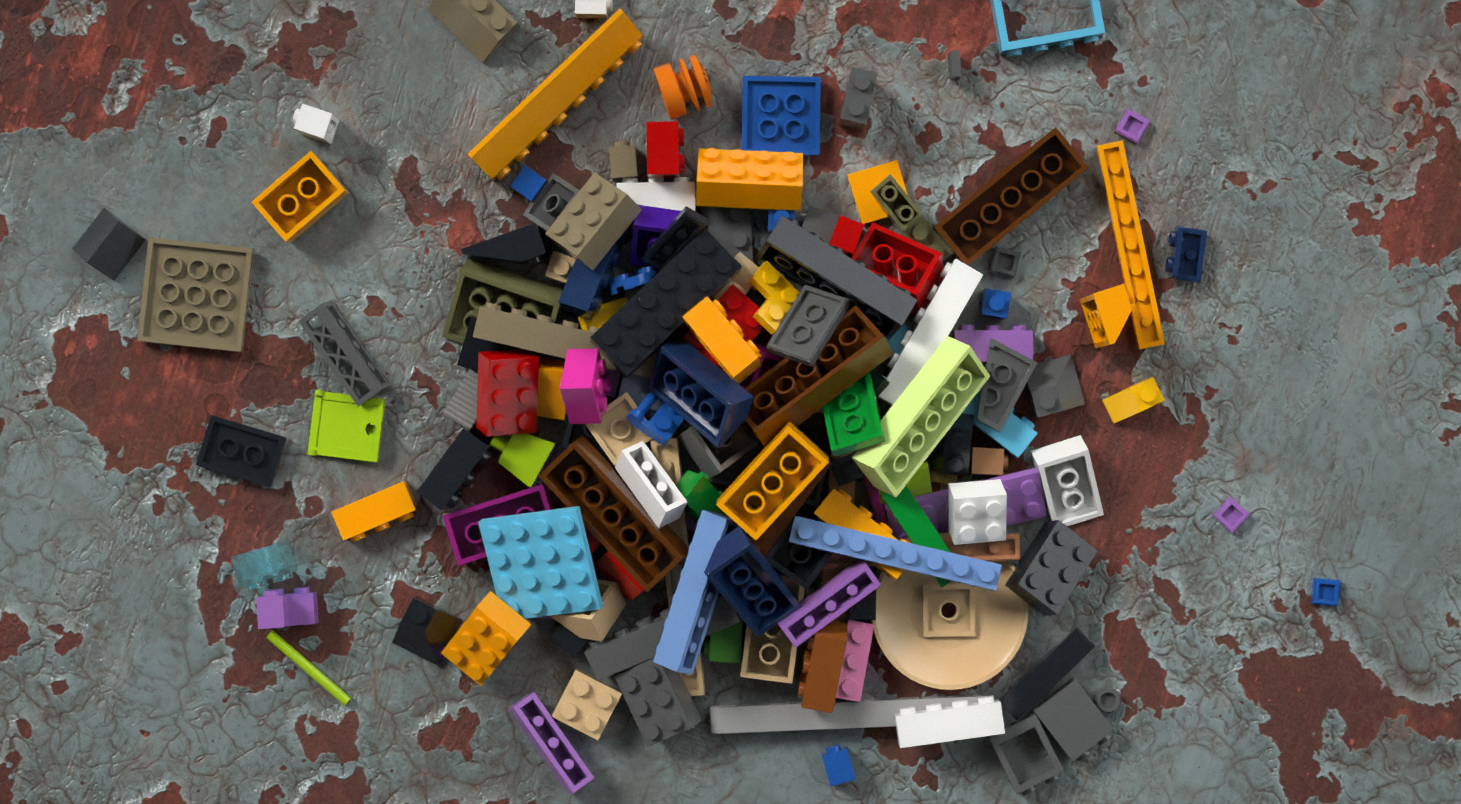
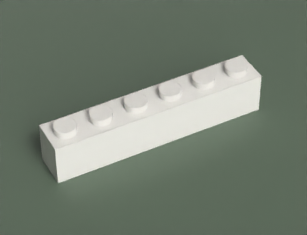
M957 259L952 264L947 262L940 273L943 280L939 287L934 284L927 296V299L930 300L926 309L920 308L913 320L917 325L913 332L909 330L906 332L900 343L904 345L899 355L894 353L887 365L891 370L887 377L884 378L890 383L878 396V399L890 406H893L906 387L949 335L983 276L980 272Z

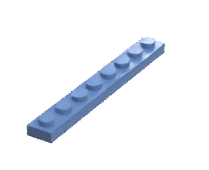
M794 516L788 543L991 591H996L1002 566L993 562Z

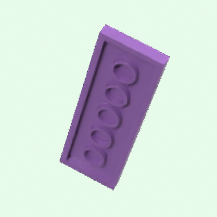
M1037 467L986 479H1001L1007 494L1006 526L1047 516ZM948 489L916 496L915 499L938 533L949 532ZM884 504L888 525L893 530L891 535L896 539H908L887 504Z

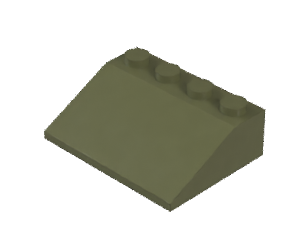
M468 257L460 270L442 337L463 344L471 317H477L479 307H485L486 302L501 305V311L511 313L512 308L527 311L526 317L537 319L538 314L552 317V323L557 324L561 312L558 301L563 289Z

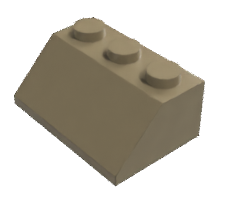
M433 0L428 7L482 63L520 27L518 22L496 0Z

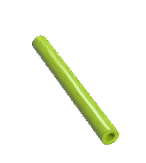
M274 630L268 634L266 638L341 704L345 706L351 700L350 696Z

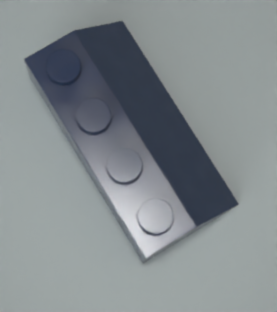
M680 338L659 346L648 389L716 447H721L747 419L754 397L685 339Z
M740 526L717 542L704 573L757 637L801 607L789 586Z

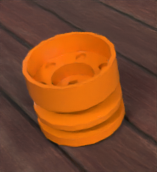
M695 54L689 56L692 66L687 69L683 58L679 59L680 72L678 73L674 72L670 63L653 68L670 120L687 115V102L692 103L696 112L700 111L697 100L699 98H703L706 108L713 106L712 90L706 71Z

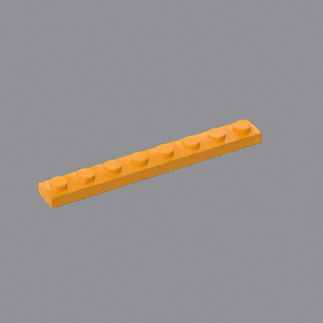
M1123 140L1097 145L1096 149L1125 289L1129 288L1134 299V303L1131 304L1132 311L1130 314L1137 348L1140 350L1164 345L1165 342Z

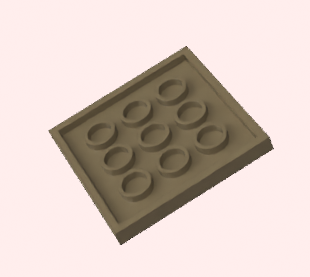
M149 237L137 341L243 352L254 249Z

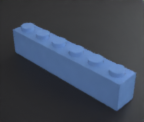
M702 510L697 521V528L689 546L687 559L681 570L676 593L673 595L672 605L665 620L664 630L656 647V654L653 662L675 672L693 674L719 595V591L707 578L704 571L717 542L739 527L731 518L719 513Z

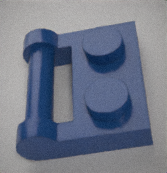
M650 390L640 405L630 411L627 415V420L631 425L665 447L685 419L664 402L651 420H646L644 415L657 399L661 400Z

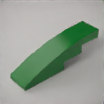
M906 485L897 497L886 492L881 495L912 544L950 552ZM934 577L941 588L951 582Z

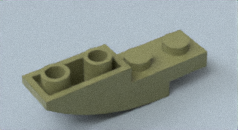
M891 174L870 190L877 203L902 236L941 252L943 261L953 254Z

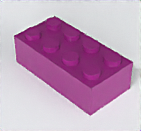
M545 484L443 515L458 566L487 557L478 523L480 520L553 510Z

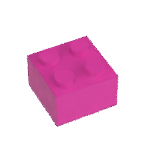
M598 348L567 349L560 392L570 424H599L602 422L603 413L607 412L606 394L611 391L610 377H606V361L601 359Z

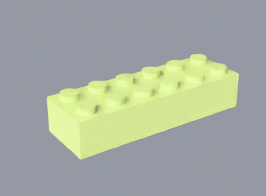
M947 336L882 418L881 423L885 442L859 449L853 455L852 459L874 487L897 497L989 379V373L972 348Z

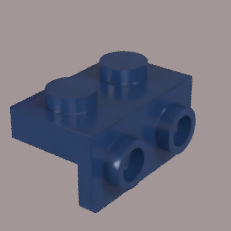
M1178 225L1174 231H1170L1168 246L1172 247L1171 257H1167L1165 263V272H1169L1168 279L1201 282L1207 230L1185 228Z

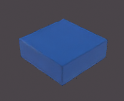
M525 165L510 187L532 202L547 180Z
M1313 578L1310 603L1338 606L1341 580Z

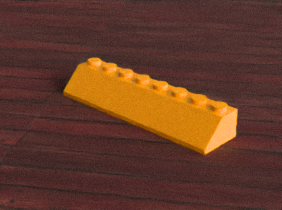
M621 9L616 11L468 153L470 158L493 182L497 178L500 181L503 180L511 172L509 167L516 160L518 163L523 161L529 155L530 151L528 149L534 143L539 145L549 135L547 131L553 125L558 127L568 117L565 114L572 107L578 108L586 100L584 95L591 88L594 91L597 90L605 82L603 77L609 71L612 73L616 72L623 65L622 59L628 53L633 55L643 45L641 43L643 40L641 32Z

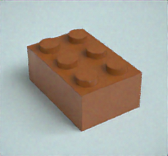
M834 619L808 638L807 648H805L803 657V669L800 673L797 697L802 698L801 708L833 713L847 643V621Z

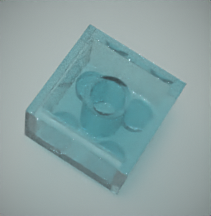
M290 540L231 557L239 587L247 585L248 590L268 585L267 579L270 578L273 579L274 583L293 578L292 572L299 570Z

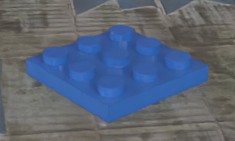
M743 76L741 150L803 153V156H819L821 77Z

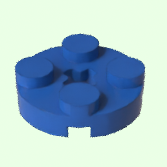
M652 266L637 270L638 272L634 273V276L630 278L628 273L614 277L608 286L610 296H615L617 293L618 295L625 294L628 290L644 286V284H647L658 274L657 270L654 271Z

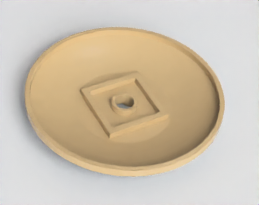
M949 532L938 533L940 537H951ZM1010 560L988 561L1002 565L996 591L953 581L941 588L934 577L904 570L899 578L893 581L881 572L878 578L881 586L876 588V620H872V624H874L873 630L877 642L892 665L903 675L919 684L945 690L964 689L981 684L1004 669L1013 659L1024 639L1029 611L1028 603L1005 586L1015 570ZM945 603H953L955 605L956 612L952 617L947 618L942 615L941 608Z

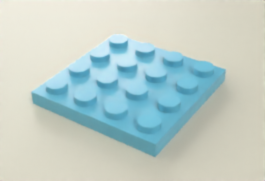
M580 506L486 518L478 522L496 595L524 619L600 610L603 607Z

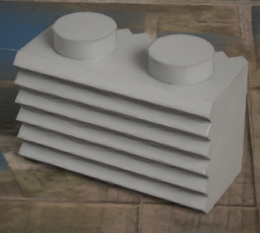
M470 369L443 412V415L472 430L474 426L476 427L478 373Z

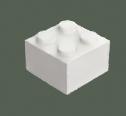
M1001 479L948 484V530L954 545L1006 540L1007 494Z

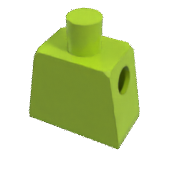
M528 433L512 434L511 438L505 435L494 436L490 443L492 447L503 452L498 463L531 488L536 483L556 446L554 442Z

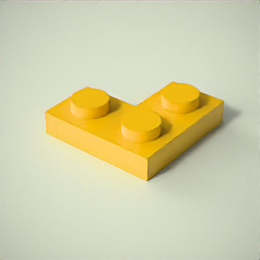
M765 261L748 281L766 298V301L753 317L772 335L776 332L800 292L768 261Z

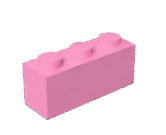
M847 618V643L836 698L861 701L874 629L872 622L849 620Z

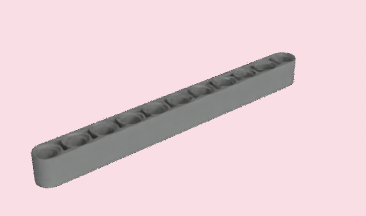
M974 694L861 699L860 702L835 700L833 713L801 708L802 702L710 706L711 733L714 734L896 726L894 714L900 713L902 708L915 707L916 711L926 710V705L941 703L942 707L952 706L953 701L967 700L968 704L977 703L980 697L994 695Z

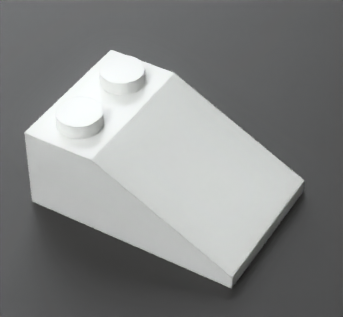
M1081 435L1031 450L1034 466L1039 471L1043 497L1051 521L1059 520L1066 526H1070L1104 515L1089 450Z

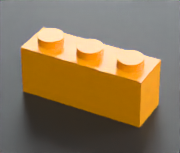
M403 481L334 510L331 513L343 541L350 539L354 543L365 538V532L371 529H375L377 533L389 528V522L397 518L400 523L413 518V512L419 509L407 481Z

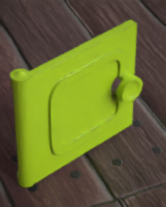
M321 389L315 390L307 455L378 462L386 399L372 397L358 407L348 394L324 392Z

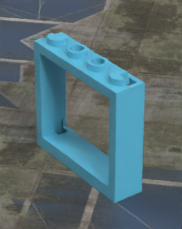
M990 0L1000 55L1007 54V57H1016L1022 55V51L1032 49L1033 53L1047 51L1048 46L1058 45V48H1067L1073 46L1075 41L1083 40L1084 44L1099 41V37L1105 34L1100 1L1089 0L1094 27L1009 42L1001 0Z

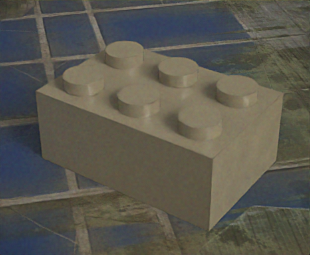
M594 172L545 234L562 250L593 271L642 209L625 192Z

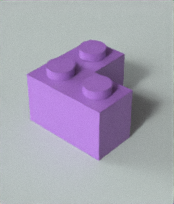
M310 587L294 588V593H284V589H268V591H263L262 596L256 597L258 629L284 628L293 625L319 623L317 591L310 592Z

